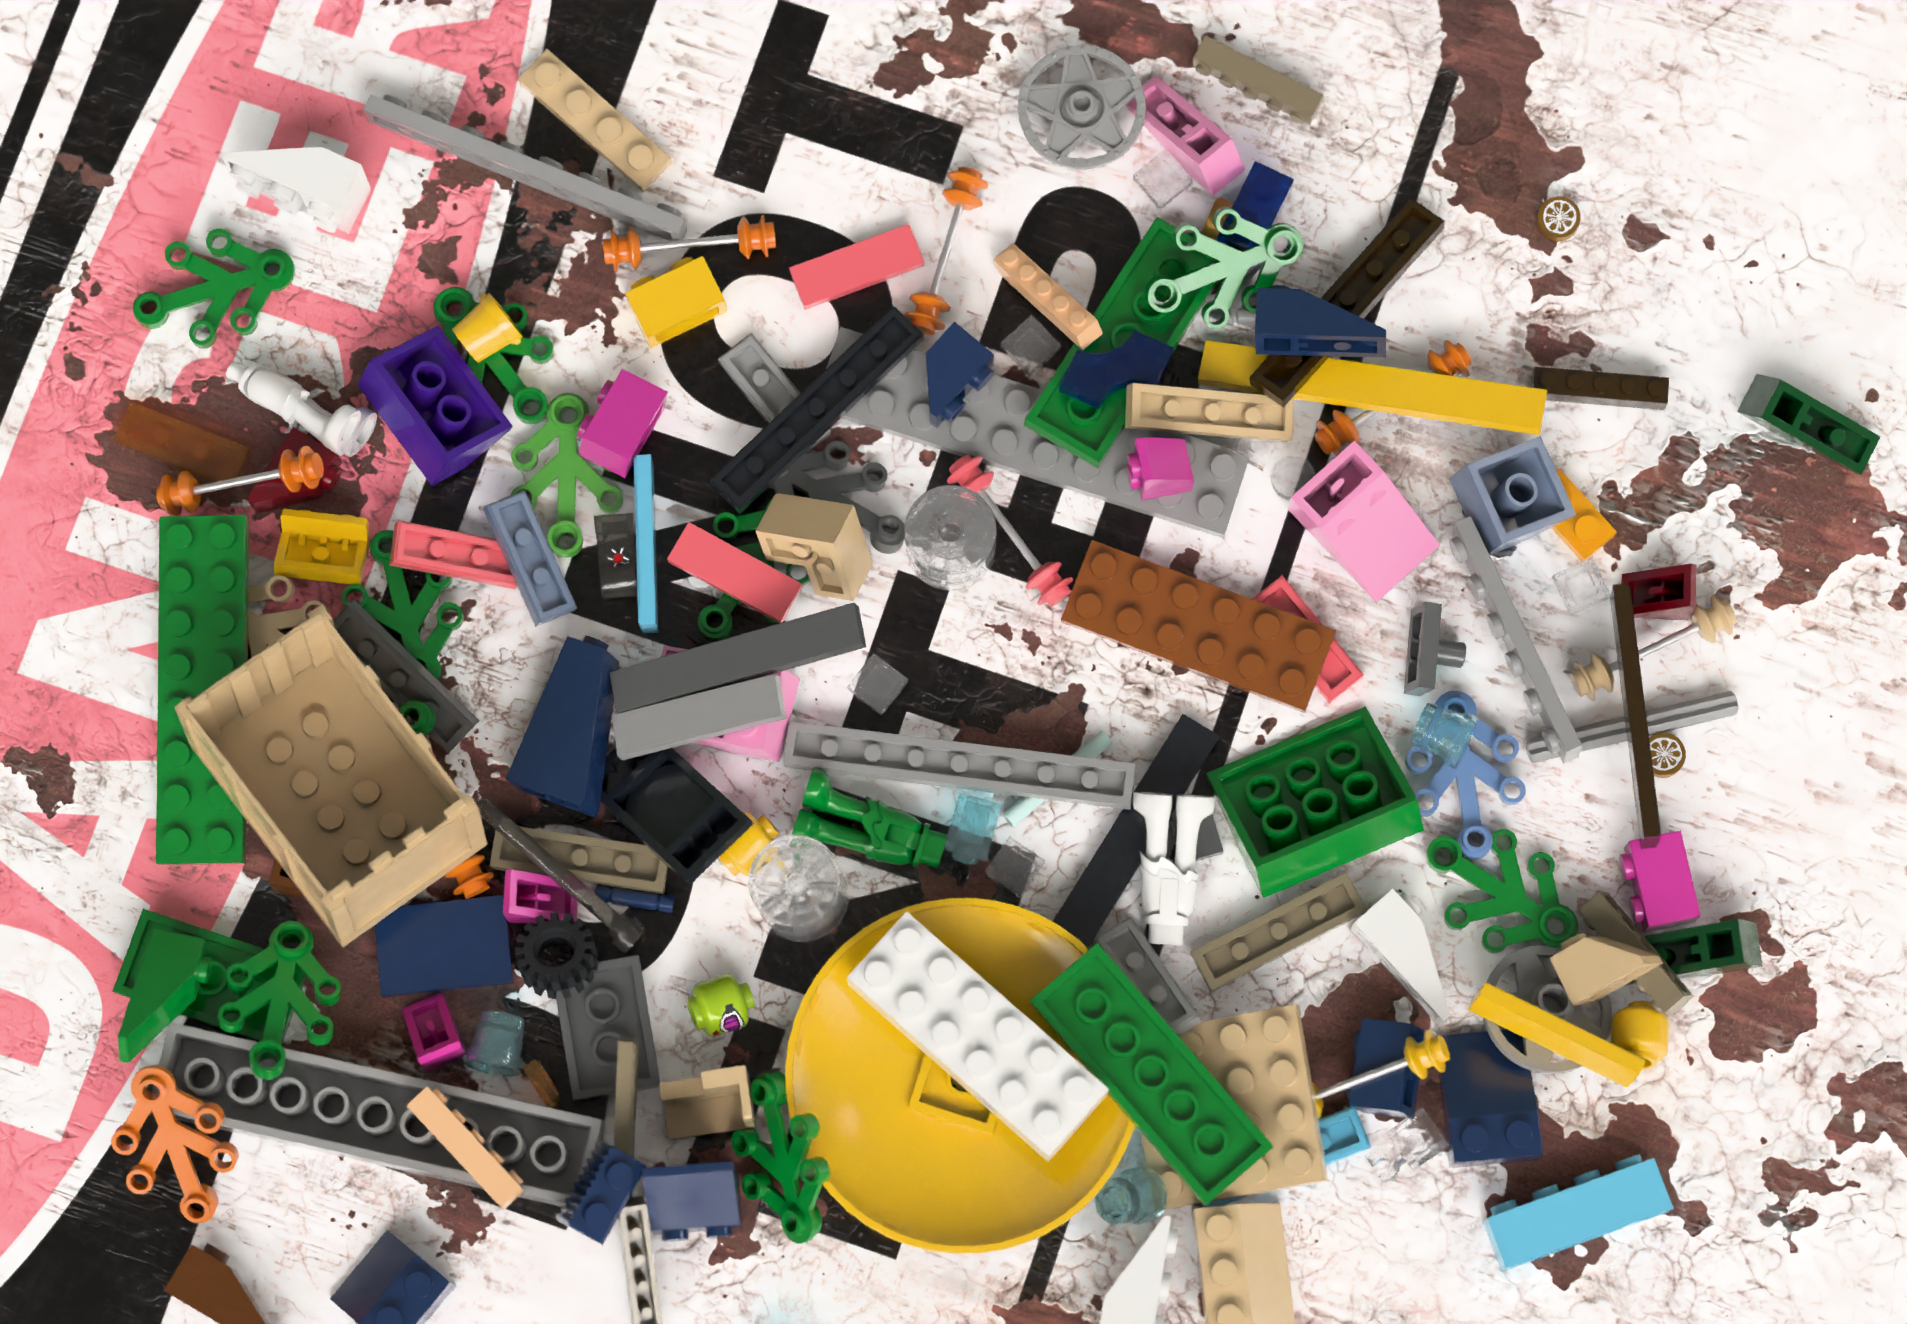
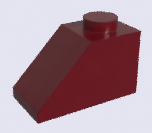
M292 427L264 472L278 469L284 450L290 449L298 456L302 446H309L314 453L319 454L323 462L324 473L323 477L319 480L318 486L310 489L302 482L301 489L298 492H291L282 482L281 478L256 483L247 497V501L252 509L263 513L319 499L325 489L330 491L334 488L342 474V468H340L342 461L339 455L326 448L319 441Z

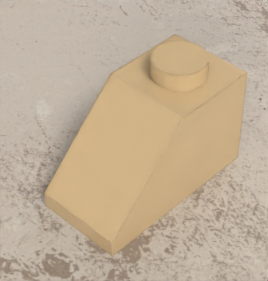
M1585 933L1575 935L1561 944L1563 950L1550 957L1572 1005L1593 1004L1663 963L1659 955L1606 937H1586Z

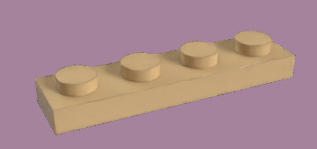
M548 49L518 78L519 84L642 193L672 164L671 157Z
M1131 383L1127 385L1125 428L1289 442L1292 441L1294 398L1283 408L1266 395Z

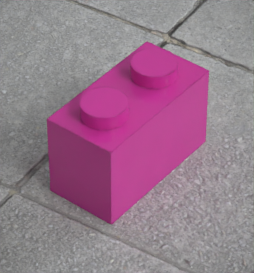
M621 369L614 382L608 379L602 387L597 398V403L601 405L595 416L588 413L578 430L577 437L582 439L579 455L625 478L634 463V458L636 455H639L664 411L668 391Z
M1681 831L1661 834L1656 848L1641 849L1640 839L1630 840L1624 847L1625 853L1620 854L1619 859L1623 877L1625 880L1631 879L1635 896L1629 897L1633 921L1635 923L1641 922L1643 933L1695 923L1701 915Z

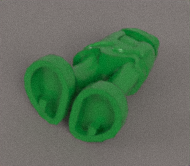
M813 768L804 794L802 807L861 822L864 832L829 822L809 811L800 809L790 838V847L805 849L813 843H825L865 854L866 859H874L878 862L892 865H907L911 863L915 868L918 867L919 863L938 868L948 835L929 830L931 826L929 823H925L922 827V823L912 815L887 806L879 799L875 801L866 796L867 802L846 796L831 787L829 776L826 772Z

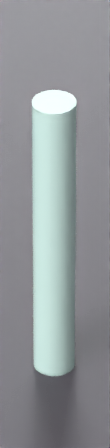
M1101 730L1071 756L1096 758L1113 743L1106 733ZM1022 797L1002 815L1012 827H1015L1046 799Z

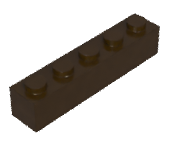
M1534 367L1531 388L1547 390L1546 401L1665 410L1668 404L1669 377Z

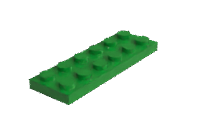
M1156 217L1093 314L1103 334L1083 351L1075 343L1073 344L1024 421V426L1096 468L1100 467L1125 428L1127 385L1131 383L1152 385L1219 282L1217 280L1183 294L1180 304L1171 312H1158L1148 304L1145 299V287L1152 278L1165 275L1173 279L1218 261L1196 250L1185 251L1179 248L1173 240V231L1176 227L1159 217ZM1182 232L1180 236V242L1184 244L1191 242L1193 239L1192 236L1185 232ZM1158 286L1154 292L1155 298H1164L1168 294V286Z
M1098 943L1030 1000L1031 1006L1082 1065L1109 1089L1108 1095L1204 1206H1207L1274 1147Z

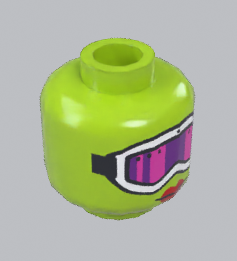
M729 973L696 983L692 989V996L686 998L688 1011L697 1031L704 1030L710 1037H717L745 1027L749 1021L748 1010L755 1007L749 985L747 983L739 984L737 979Z

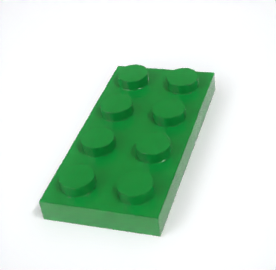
M142 909L112 992L130 999L153 929L205 938L206 956L212 957L210 978L207 984L200 983L196 999L180 1015L220 1028L218 1024V1011L220 1007L225 1003L238 1001L274 978L278 963L254 976L253 985L247 992L234 993L228 988L226 983L227 969L235 963L247 961L264 950L263 948ZM296 965L293 980L302 990L307 976ZM236 974L232 977V980L235 982H243L247 979V976L244 974ZM270 1002L246 1017L243 1028L235 1032V1034L259 1042L262 1041ZM289 1004L281 1040V1046L283 1044L286 1032L288 1030L290 1021L294 1013V1010L290 1007ZM229 1013L224 1016V1019L228 1022H234L239 1019V1016L235 1013Z

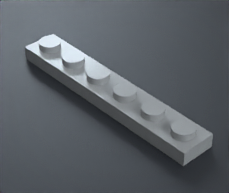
M1471 516L1455 522L1453 538L1449 540L1451 550L1459 564L1462 562L1466 563L1472 575L1467 578L1472 594L1477 601L1483 599L1490 614L1486 615V620L1495 639L1502 637L1508 649L1504 656L1510 672L1514 677L1521 676L1527 690L1523 692V696L1529 711L1533 716L1539 714L1546 729L1542 730V736L1551 754L1558 752L1563 764L1579 758L1582 749L1581 741Z

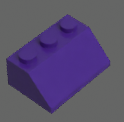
M438 325L370 360L358 383V387L431 486L465 469L513 427Z

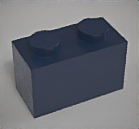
M1362 1018L1361 1029L1356 1032L1353 1042V1050L1356 1056L1354 1074H1351L1349 1078L1405 1058L1404 1047L1407 1037L1411 1036L1418 1043L1424 1041L1425 1030L1412 1023ZM1406 1066L1348 1088L1349 1106L1366 1114L1414 1119L1420 1077Z

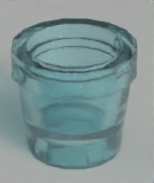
M1428 702L1418 719L1410 743L1444 762V765L1456 770L1470 744L1479 717L1468 712L1464 714Z
M482 1012L471 1046L463 1056L465 1065L474 1070L492 1075L509 1077L520 1075L522 1068L525 1067V1062L522 1059L524 1019L505 1012Z
M1138 1166L1123 1170L1119 1175L1107 1180L1100 1192L1095 1196V1205L1101 1218L1108 1223L1141 1225L1154 1222L1162 1215L1166 1209L1167 1193L1164 1182L1155 1171L1148 1167Z

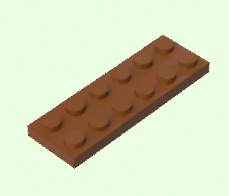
M1091 540L1061 618V623L1302 713H1305L1336 634V630L1094 540Z

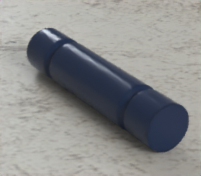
M596 885L594 902L606 904L610 902L613 905L648 910L658 909L662 912L673 913L675 896Z

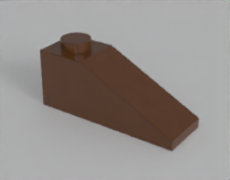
M209 1243L206 1244L203 1250L191 1244L163 1291L218 1324H269L238 1272L226 1265L230 1256Z

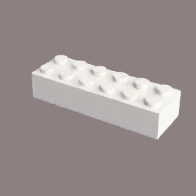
M907 911L847 977L849 987L1048 1162L1108 1095L1109 1089Z

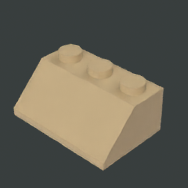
M1232 1204L1194 1209L1192 1220L1205 1324H1295L1281 1204Z

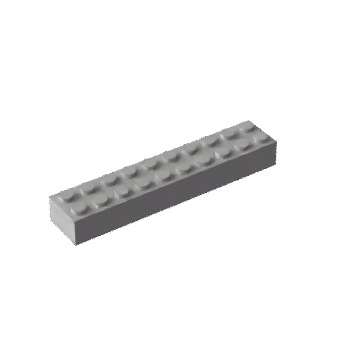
M170 1023L168 1026L159 1061L160 1066L167 1068L172 1073L177 1089L205 1103H216L223 1109L224 1120L219 1128L220 1130L483 1189L406 1106L426 1087L432 1092L437 1088L448 1100L444 1105L451 1112L456 1108L467 1120L463 1124L469 1132L475 1129L485 1140L482 1146L488 1152L494 1149L504 1160L501 1166L508 1173L513 1170L523 1180L519 1186L524 1192L518 1197L556 1206L566 1205L565 1198H569V1191L575 1189L573 1183L579 1181L578 1175L583 1174L582 1167L588 1165L586 1159L592 1158L591 1151L597 1150L595 1143L602 1142L606 1128L605 1123L601 1119L284 1048L286 1058L284 1071L274 1079L265 1080L255 1076L250 1069L249 1053L257 1042L175 1023ZM265 1059L260 1063V1066L271 1068L276 1063L271 1059ZM153 1084L152 1093L159 1094V1088ZM172 1107L176 1120L195 1124V1117ZM211 1113L202 1114L204 1120L209 1123L217 1121L216 1117Z

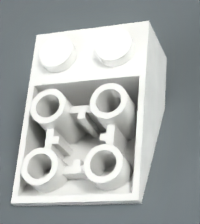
M324 147L224 152L222 156L230 172L229 175L236 183L235 188L255 199H258L260 194L275 201V207L293 216H297L298 212L306 214L313 218V224L330 233H335L336 229L348 234L350 233L371 191L360 163Z
M1165 1215L1104 1296L1099 1324H1164L1165 1318L1156 1317L1158 1302L1166 1304L1170 1288L1171 1273L1163 1272L1165 1258L1173 1259L1176 1249L1178 1229L1170 1227L1172 1216Z

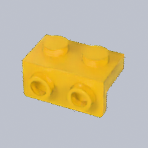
M282 510L280 517L282 532L274 561L275 576L281 575L289 578L361 585L370 546L368 520L366 518L348 514L318 513L309 510Z

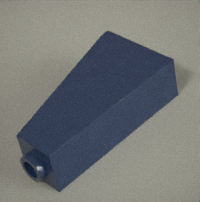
M585 635L583 641L567 636L506 780L524 793L596 818L600 807L614 705L609 672L619 669V661L607 651L609 645L599 639Z

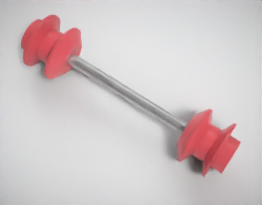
M969 454L963 456L949 468L951 475L947 479V483H959L962 490L958 498L961 500L974 499L977 496L981 498L1034 569V572L1028 578L1026 589L1037 588L1041 596L1037 602L1038 605H1043L1047 602L1051 607L1057 605L1072 592L1068 586L1073 582V578H1061L1058 574L1062 565L1061 562H1047L1043 565L1039 563L985 491L992 483L994 472L983 473L979 465L983 460L982 456H977L973 459Z

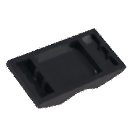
M615 748L606 756L600 803L622 825L634 833L668 868L689 885L753 825L750 818L673 748L626 760L617 757V750Z

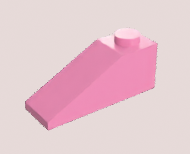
M1157 75L1142 86L1146 101L1143 126L1180 167L1212 196L1246 170L1232 138ZM1135 97L1126 104V107L1136 117Z

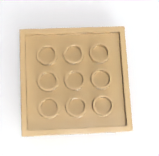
M1292 1004L1203 1021L1179 1036L1274 1146L1211 1202L1329 1181L1299 1005ZM1140 1132L1153 1211L1161 1212L1202 1204Z

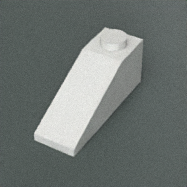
M1392 888L1353 923L1351 930L1437 1025L1441 1027L1450 1017V1013L1424 923L1418 916L1421 909L1407 893L1403 892L1399 895Z

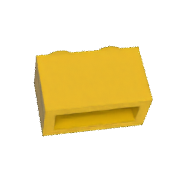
M703 256L695 260L692 257L683 258L670 266V272L654 278L653 275L643 277L631 285L632 290L625 292L628 305L650 349L727 312L725 299Z

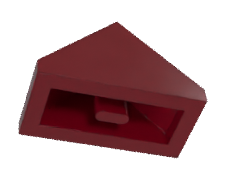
M1690 563L1622 574L1621 584L1628 583L1631 589L1634 618L1687 621L1696 608L1697 565Z

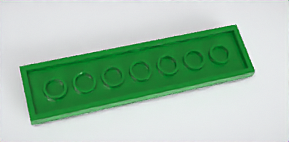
M246 515L159 517L156 864L158 865L246 864L247 820L189 745L175 706L187 697L195 698L248 661L249 517Z

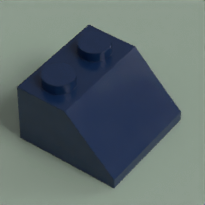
M386 1230L330 1300L357 1324H425L456 1286L391 1232Z

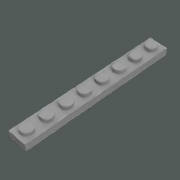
M370 94L363 110L369 123L667 241L683 240L687 232L685 218L680 217L681 212L669 205L658 203L657 207L642 202V197L629 189L618 188V191H614L602 186L603 182L591 174L580 172L576 176L564 171V167L553 159L540 157L538 161L523 155L524 150L510 142L501 141L500 145L485 140V135L472 127L462 126L461 129L445 124L446 120L434 112L423 110L422 114L409 110L407 109V104L396 97L384 95L383 98H379Z
M789 721L783 760L784 767L811 771L813 768L827 773L1131 810L1136 775V763Z

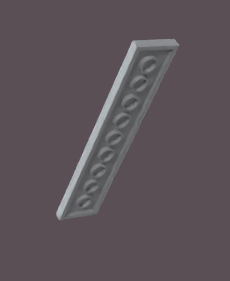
M840 327L827 368L863 334ZM912 350L841 418L961 457L968 454L972 459L982 456L983 460L981 463L1223 539L1250 459L1249 454L1182 433L1124 428L1100 467L1096 468L1024 426L1025 418L1044 390L993 375L980 391L973 388L963 399L966 403L964 409L952 422L949 423L944 420L936 428L930 423L926 353ZM1142 437L1185 439L1194 478L1192 491L1141 501L1139 489L1131 490L1126 469V464H1129L1127 454L1133 453L1135 439Z

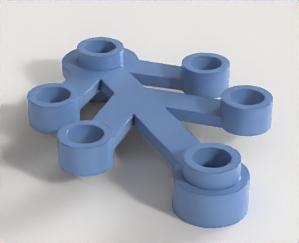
M1448 691L1437 699L1433 707V717L1436 724L1419 746L1412 747L1408 751L1405 765L1414 774L1425 773L1432 764L1433 753L1449 735L1452 754L1427 787L1420 789L1415 795L1417 799L1420 796L1426 795L1433 800V807L1431 809L1423 810L1420 808L1421 817L1431 816L1438 808L1440 797L1456 778L1463 820V828L1460 830L1456 841L1461 846L1463 857L1469 860H1478L1485 857L1491 849L1493 837L1490 830L1481 824L1474 776L1497 792L1500 800L1506 805L1520 803L1525 796L1526 787L1519 778H1507L1473 753L1469 747L1468 734L1492 749L1493 757L1502 763L1510 762L1516 757L1519 751V744L1513 736L1508 734L1500 735L1476 717L1477 708L1475 702L1469 695L1461 691ZM1451 705H1458L1463 710V716L1459 719L1451 718L1448 715L1447 708ZM1503 741L1508 742L1513 747V753L1504 756L1498 752L1497 745ZM1415 753H1421L1426 757L1427 764L1423 767H1416L1411 762V756ZM1508 784H1514L1519 788L1520 795L1517 798H1509L1504 793V787ZM1476 832L1482 836L1483 844L1480 847H1473L1468 843L1467 836L1470 833Z

